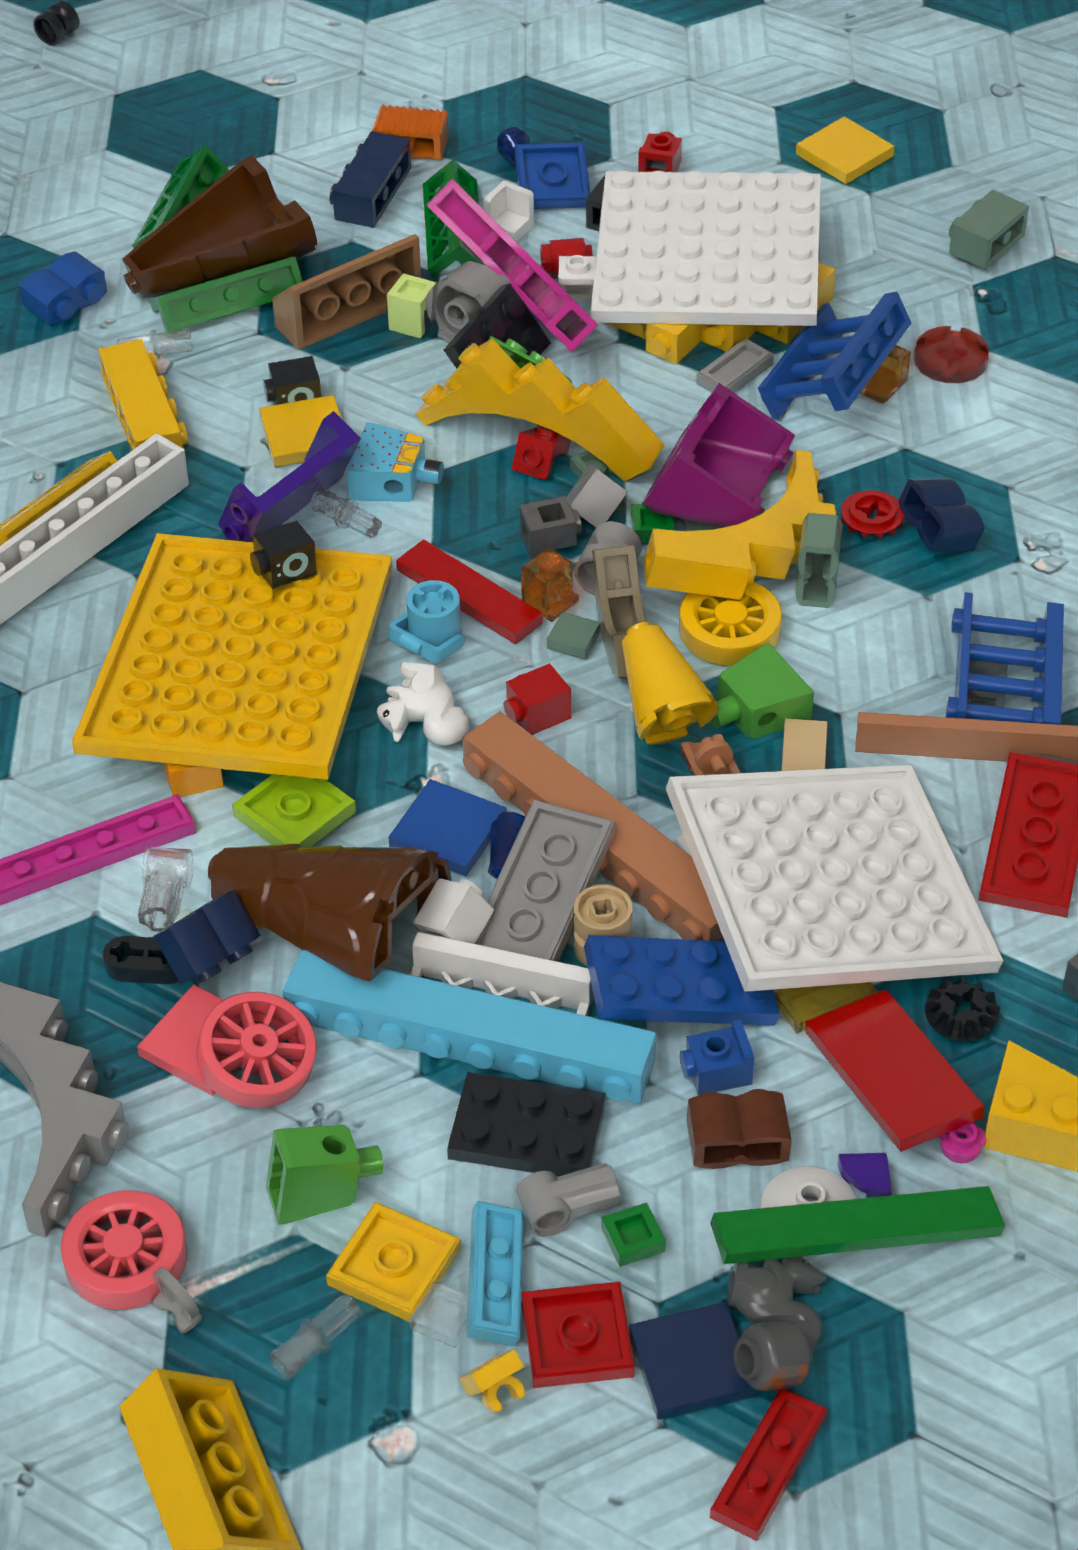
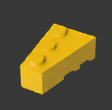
M1008 1040L988 1116L985 1133L986 1144L983 1148L1078 1172V1077Z

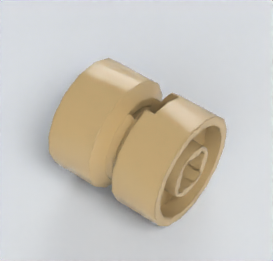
M611 885L588 887L578 894L574 902V953L585 966L588 967L584 951L588 935L632 937V901L628 894L618 887Z

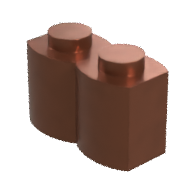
M765 1089L750 1090L738 1096L706 1092L688 1099L686 1120L693 1166L718 1169L735 1166L740 1163L766 1166L789 1160L792 1139L783 1093L767 1091Z

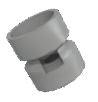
M609 521L599 524L574 567V576L578 584L585 591L595 596L594 590L597 589L592 550L635 545L637 560L642 551V543L639 536L630 527L622 523Z

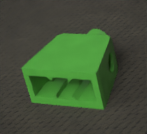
M767 643L720 674L718 677V696L716 701L719 709L710 723L713 727L720 728L734 722L746 737L752 739L784 730L785 718L812 720L814 691L771 644Z
M344 1125L274 1130L266 1189L278 1225L350 1206L355 1202L359 1178L383 1173L382 1154L378 1145L356 1149L350 1129Z

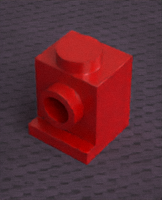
M667 131L659 134L648 133L643 147H640L638 151V172H677L682 161V138L675 137ZM653 161L666 163L665 170L650 167Z

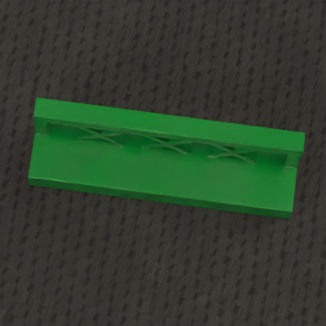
M206 145L177 164L132 245L133 248L139 245L165 221L172 219L196 196L207 190L229 171L226 165Z
M455 160L450 161L423 183L428 271L434 276H437L456 260L461 265L467 261L484 265V262L447 225L445 226V223L426 205L451 178L479 204L477 180ZM448 246L449 250H447V251L443 254L445 248Z
M294 256L164 294L150 300L153 311L159 310L165 331L170 333L273 302V297L287 288L303 282Z

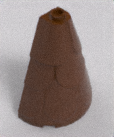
M251 155L238 162L207 190L196 196L172 219L161 224L122 259L128 271L123 277L133 294L139 292L143 298L178 291L209 280L219 279L294 256L295 258H300L316 250L315 246L318 245L317 237L310 215L295 200L285 206L280 202L266 169Z
M300 844L228 847L214 855L208 866V878L211 880V899H215L234 889L254 925L259 928L269 929L298 948L311 952L352 977H358L370 982L392 961V920L415 898H417L418 915L438 879L452 881L446 860L437 858L438 852L420 849L418 847H343L342 845L304 848Z

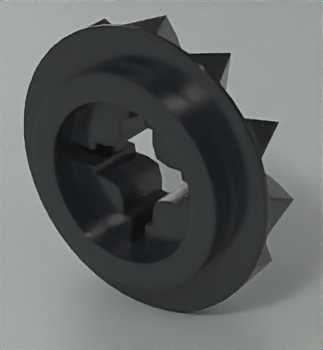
M963 976L953 983L943 979L938 988H930L925 1003V1016L930 1026L940 1035L956 1041H974L987 1036L996 1027L999 1019L1000 1007L997 1006L995 992L985 991L981 981L974 985L966 983ZM963 1002H971L970 1009L965 1008L954 1016L955 1005L960 1006Z

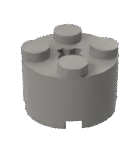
M467 261L429 290L426 298L428 317L431 322L436 320L441 328L438 334L449 343L500 286L508 284L510 281L506 276L497 274L483 264Z

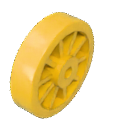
M753 582L752 585H746L742 600L687 593L681 602L679 610L680 638L690 652L705 661L732 666L767 643H770L775 648L780 640L782 626L780 603L773 593L758 583Z

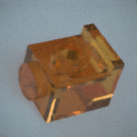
M550 547L521 568L522 600L541 611L543 617L550 622L579 602V595L573 592V562Z

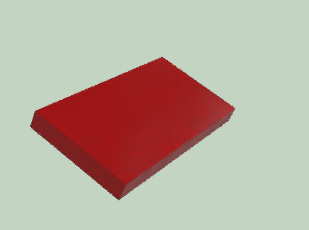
M1009 752L978 901L1067 918L1078 864V764Z
M886 989L805 1021L808 1037L900 1152L984 1118V1105Z

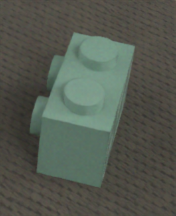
M995 190L990 191L981 200H977L961 217L955 218L949 228V237H951L949 253L982 269L988 268L1025 236L1029 206Z

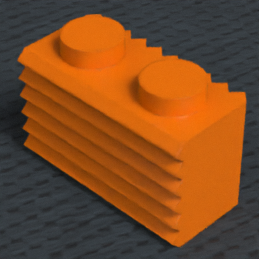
M383 104L380 106L372 131L410 139L411 158L442 161L449 137L448 112L445 109L443 111L438 109L432 110L431 108L429 110L425 108L420 110L418 107L413 109L411 106L408 109L405 106L398 107L397 105L393 108L391 105L386 107Z

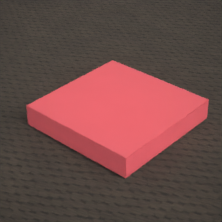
M193 984L137 1046L139 1057L214 1096L216 1092L207 1084L200 1072L196 1052L204 1020L209 1012L223 999ZM254 1021L255 1024H263V1022ZM242 1023L237 1024L238 1026H240L241 1028H243ZM218 1054L219 1062L232 1055ZM238 1068L232 1070L229 1074L233 1075Z

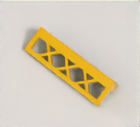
M109 451L88 460L0 523V546L116 463L117 459L113 453Z

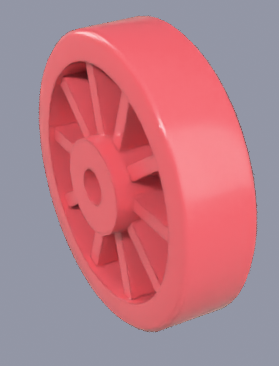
M265 992L240 993L224 999L207 1015L198 1039L197 1062L204 1080L219 1096L244 1107H272L290 1100L305 1086L316 1058V1037L307 1017L288 1000ZM254 1021L263 1022V1024H255ZM242 1023L243 1028H241L237 1024ZM271 1025V1026L275 1027V1028L278 1029V1030L274 1031V1030H273L271 1027H269V1026ZM218 1054L232 1055L219 1062ZM285 1059L292 1060V1064H290ZM239 1066L245 1070L241 1080L230 1075L229 1072ZM271 1070L283 1079L275 1083ZM259 1073L262 1085L247 1083L250 1074Z
M115 1191L89 1201L72 1216L63 1232L61 1240L62 1261L71 1287L84 1300L106 1309H133L153 1302L154 1298L161 1291L155 1283L152 1274L160 1267H163L179 1280L187 1262L186 1237L183 1223L178 1213L162 1198L143 1191ZM129 1217L127 1224H118L117 1218ZM143 1218L150 1220L140 1228ZM108 1222L111 1228L105 1231L99 1228V1226ZM86 1239L92 1242V1244H84V1240Z

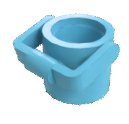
M429 580L411 588L407 594V612L389 624L388 638L391 641L431 662L443 661L459 650L465 643V636L461 635L460 596L456 588L443 581Z

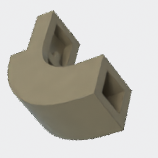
M635 545L592 550L597 589L594 591L601 635L610 668L618 678L627 676L622 649V640L627 635V630L635 624L647 622L640 594Z

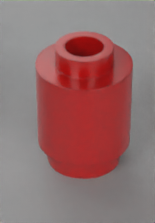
M584 238L549 240V244L540 245L541 267L547 273H551L552 277L559 275V256H593L592 245H585Z

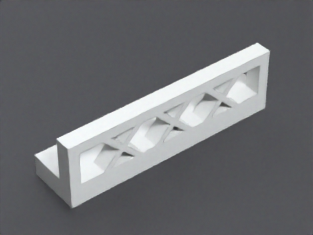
M417 932L412 944L413 968L410 973L412 976L435 978L443 983L468 989L473 987L485 989L487 993L511 999L522 997L529 999L533 1004L554 1009L561 1006L577 1009L576 1014L588 1016L594 1000L588 968Z

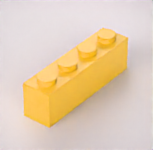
M142 339L99 348L98 354L102 379L131 451L156 433L183 448L184 444H188L187 431L183 421H176L178 420V412L173 398H166L168 397V388L163 374L157 376L159 369L154 352L147 353Z

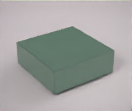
M562 612L547 637V649L586 659L600 634V622Z

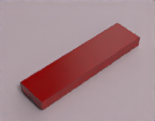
M424 539L396 560L397 571L418 584L429 580H436L452 585L460 596L461 611L515 645L543 623V613Z

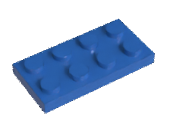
M588 935L585 942L584 951L599 1019L732 1024V1021L741 1020L743 1025L775 1026L780 1016L774 990L744 992L725 941Z

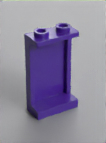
M334 411L322 420L303 464L260 496H255L241 482L233 488L218 523L224 536L228 540L253 542V534L282 525L342 479L361 438Z

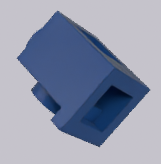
M741 1020L732 1021V1027L686 1036V1050L680 1051L679 1054L680 1064L685 1079L692 1078L698 1096L706 1092H718L752 1085L754 1054Z

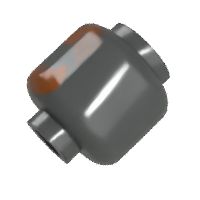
M779 1320L753 1324L744 1330L734 1348V1364L739 1376L755 1390L761 1391L792 1388L799 1385L807 1376L813 1360L811 1342L805 1336L802 1329L791 1321Z

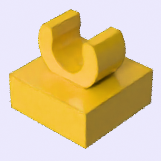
M515 1349L496 1355L458 1378L468 1396L482 1393L483 1404L491 1413H496L503 1409L496 1395L500 1386H505L510 1391L514 1400L525 1396L523 1384L516 1377L510 1376L524 1368Z

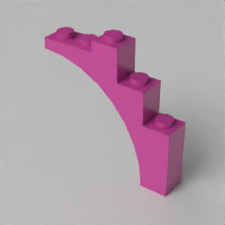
M452 178L426 204L490 269L508 278L524 304L571 352L598 326L595 320Z

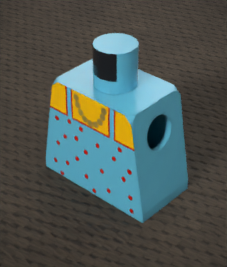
M366 423L360 437L361 440L347 469L349 500L409 502L413 500L420 482L438 485L441 483L444 470L443 461L425 459V443L421 436L374 423Z

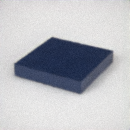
M726 1302L629 1324V1335L657 1420L756 1396V1390L739 1376L734 1364V1348L737 1341H739V1337Z

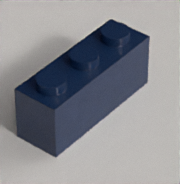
M373 131L370 132L364 143L358 146L356 155L351 163L346 164L343 175L338 183L333 184L329 201L334 208V220L371 228L375 227L412 168L410 139Z

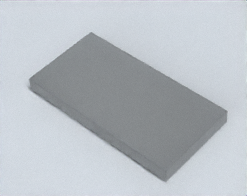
M534 800L488 898L487 903L494 909V912L475 944L559 962L574 928V902L579 893L593 885L617 831L615 821Z

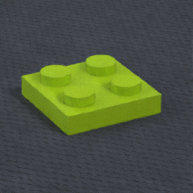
M272 774L232 804L233 816L271 845L300 844L304 848L312 847L356 813L355 800L326 779Z

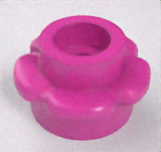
M974 1122L938 1136L942 1140L940 1146L943 1154L955 1163L963 1164L973 1161L980 1154L981 1147L986 1144L983 1129L977 1128ZM958 1136H964L966 1139L959 1138Z

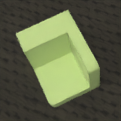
M403 273L387 293L389 330L421 338L425 333L424 311L426 309L427 294L437 283Z

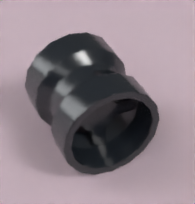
M65 1L56 2L49 7L48 11L42 12L33 21V27L37 36L49 46H55L64 39L65 35H70L80 25L77 12Z

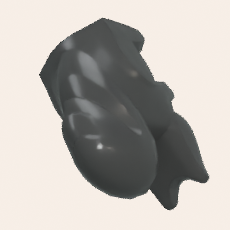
M803 1256L783 1258L781 1263H779L778 1259L764 1260L763 1266L760 1268L751 1266L750 1262L735 1263L734 1266H731L729 1272L727 1306L738 1309L753 1324L779 1320L794 1322L802 1329L814 1349L822 1338V1321L812 1307L793 1300V1294H819L821 1292L819 1284L826 1280V1276L815 1270Z

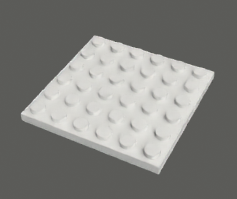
M624 170L606 172L591 317L596 323L817 326L821 174H809L806 172L736 173L731 171L725 173H701L698 171L628 172Z
M912 765L669 777L666 786L668 797L744 992L998 973L1003 963V958Z

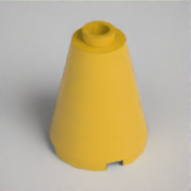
M641 622L630 627L626 632L627 635L622 640V649L636 732L639 739L642 741L645 738L646 743L650 745L667 743L689 735L686 727L697 721L700 728L708 724L716 716L719 709L716 699L659 625H650L649 622Z

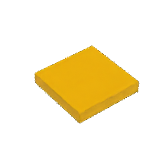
M844 116L797 143L796 155L842 183L847 184L893 157L895 146Z
M334 395L259 408L261 423L274 467L305 462L306 454L322 420L333 411L341 418Z
M374 1202L327 1273V1285L414 1324L461 1250V1239L378 1202Z

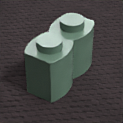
M808 513L803 520L795 589L796 599L800 606L829 608L834 602L842 535V524L837 515Z

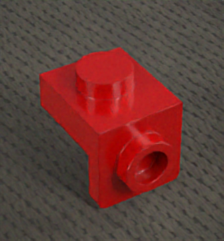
M540 425L519 432L512 469L539 479H547L550 477L554 457L568 453L571 440Z

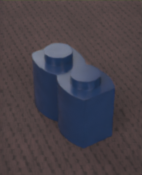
M950 478L908 479L898 501L905 518L912 525L917 526L918 534L923 544L932 552L974 551L985 528L977 510L966 503L964 494L958 484Z
M232 889L204 904L153 937L180 984L192 978L195 979L197 984H201L222 971L218 963L225 958L229 964H232L251 953L253 949L249 943L261 935L235 890Z

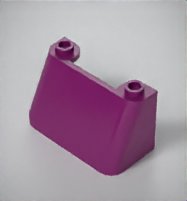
M718 383L679 437L641 504L657 514L718 527L740 524L759 516L765 511L760 506L763 498L759 495L773 470L776 468L781 472L793 456L794 452L789 447L795 434L721 383Z

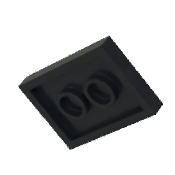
M511 283L500 286L443 350L457 369L461 364L458 358L466 348L473 343L480 346L487 342L491 336L503 343H506L508 338L512 339L527 350L526 355L528 356L532 351L541 355L551 342Z
M467 1072L447 1147L448 1159L531 1173L551 1171L557 1177L593 1166L605 1112L606 1093Z

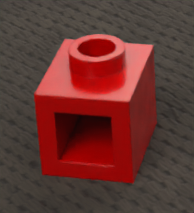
M550 663L506 681L507 700L503 703L506 716L531 735L571 719V688Z

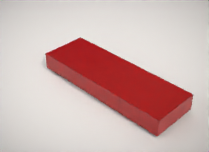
M779 1389L710 1509V1518L757 1541L826 1420L827 1408L787 1389Z

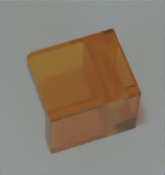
M895 345L860 394L879 403H886L908 381L911 351Z

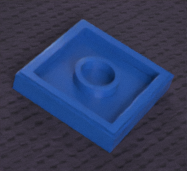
M584 142L515 144L514 156L517 184L533 192L534 209L586 207V198L590 194Z
M429 779L389 835V847H418L420 849L438 852L437 858L446 860L450 871L467 876L507 818V807Z

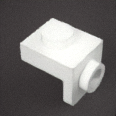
M559 256L558 283L576 301H592L596 256Z

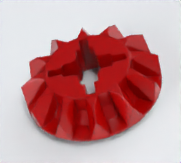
M875 490L860 491L850 495L842 504L841 523L848 525L849 533L861 532L863 539L869 535H875L881 540L884 534L895 535L897 528L903 526L904 514L901 511L899 501L888 493ZM877 510L878 516L874 519H868L870 514Z

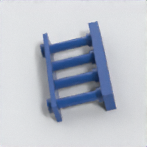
M898 292L885 293L869 315L837 320L830 303H825L817 311V326H805L757 388L773 420L779 419L792 401L799 397L826 394L835 411L849 409L912 324ZM855 332L853 336L842 337L843 334ZM839 353L837 357L825 359L827 355ZM823 375L820 379L809 380L811 376Z
M965 592L962 609L954 608L951 633H958L955 696L948 697L946 717L1061 725L1064 604L1047 602L1044 619L1037 618L1036 622L972 614L973 593ZM971 631L1033 638V642L1040 643V647H1036L1035 651L973 644L970 643ZM969 660L1032 667L1033 672H1039V677H1034L1033 681L969 673ZM975 690L1031 697L1032 702H1038V707H1033V711L967 703V691Z

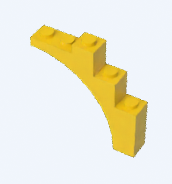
M818 262L817 311L823 304L829 303L834 297L836 272L835 268ZM608 323L645 339L646 352L676 365L701 341L727 352L744 338L748 339L757 331L788 344L805 327L790 325Z
M493 338L480 346L473 343L466 348L458 358L461 364L456 371L447 379L444 385L440 386L436 383L423 394L421 399L424 403L415 414L425 426L445 417L468 413L499 414L524 419L551 429L578 443L603 461L623 482L650 469L665 445L605 377L591 385L585 382L575 388L549 358L536 365L530 362L520 369Z
M796 449L786 477L785 494L779 502L759 516L740 524L714 530L674 531L653 529L643 559L646 587L742 600L746 585H752L755 576L785 580L790 564L795 565L798 560L801 528L805 516L808 513L836 515L835 504L823 503V496L817 491L819 471L813 466L812 453Z

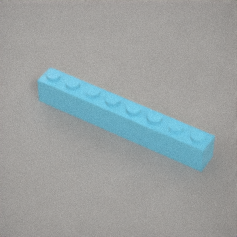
M301 950L282 991L283 998L299 1008L314 1027L335 1031L346 1037H360L381 1042L392 1048L402 1047L423 1052L434 1058H448L469 1063L480 1069L490 1068L503 1071L527 1080L536 1079L563 1087L606 1093V1097L614 1101H629L641 1104L655 1063L656 1032L387 969H383L370 982L358 977H352L305 950Z

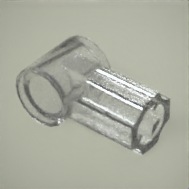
M146 847L142 862L143 890L138 910L139 924H143L155 932H160L173 924L180 913L184 889H189L192 883L193 853L191 849Z

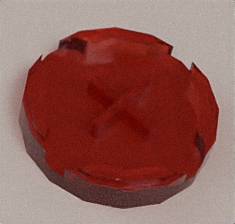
M940 326L929 329L919 336L914 349V363L922 374L932 380L943 383H964L974 380L984 373L988 365L989 348L985 340L970 329L961 328L959 332L951 331V326Z

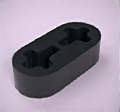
M117 937L107 943L103 950L106 972L109 977L116 981L151 984H176L179 982L170 965H165L167 960L154 937ZM124 956H128L126 962H120Z

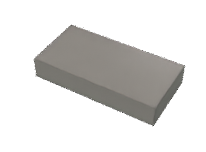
M744 338L698 372L696 384L712 393L717 384L721 383L735 393L773 365L774 354Z

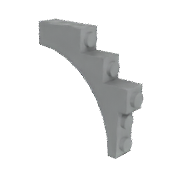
M0 982V1061L24 1084L39 1109L42 1124V1145L37 1170L22 1203L28 1231L47 1238L54 1223L64 1218L69 1206V1196L77 1182L82 1183L87 1177L91 1162L107 1166L115 1150L120 1151L125 1145L129 1133V1125L125 1122L121 1101L93 1093L97 1085L98 1073L94 1070L91 1051L64 1042L68 1024L64 1020L60 1000Z

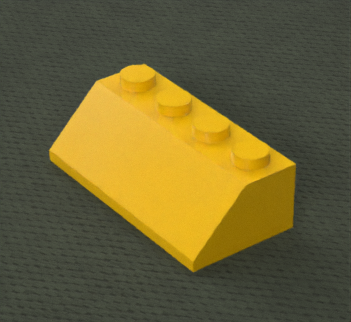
M156 1368L119 1407L172 1549L302 1550L233 1380Z

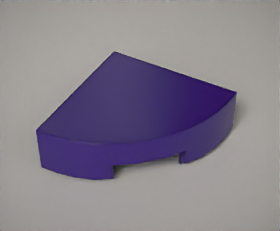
M887 1153L838 1154V1169L842 1178L847 1183L850 1182L855 1188L866 1193L867 1198L892 1195Z

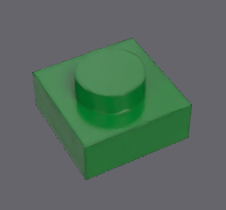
M631 504L632 530L639 536L641 542H649L653 529L674 530L673 517L654 513L642 504Z
M647 1202L601 1217V1229L619 1267L665 1252L666 1241Z

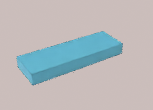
M477 1201L472 1209L466 1334L468 1338L515 1346L520 1338L524 1210Z

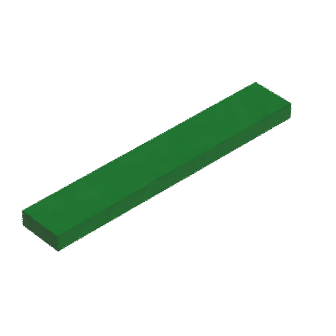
M989 1186L713 1213L710 1222L723 1264L1001 1236L1005 1228L1004 1221Z

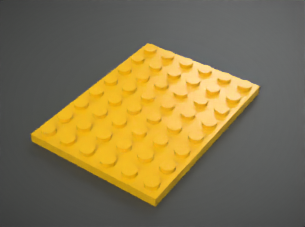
M157 533L72 739L74 754L328 780L393 569L392 555L315 548L317 574L272 589L262 575L258 576L252 568L250 553L254 552L253 542Z

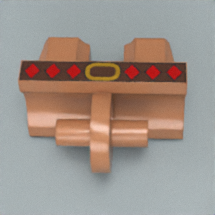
M722 734L706 737L698 743L688 741L680 743V753L691 776L740 773L733 759V751L730 745L724 741Z

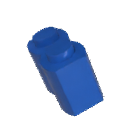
M69 252L62 255L48 269H41L32 273L19 285L23 306L50 326L58 325L70 319L79 308L93 305L107 292L104 271L78 252Z

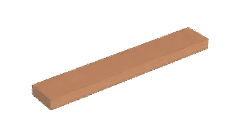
M858 712L855 752L1007 762L1009 752L1035 757L1045 754L1078 762V726Z

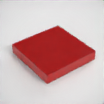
M621 1281L521 1292L533 1388L634 1377V1362Z

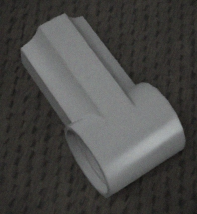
M607 1163L556 1177V1174L551 1171L535 1172L522 1179L516 1188V1193L532 1232L539 1237L558 1234L565 1230L574 1218L618 1206L621 1199L617 1178L611 1165L608 1166Z

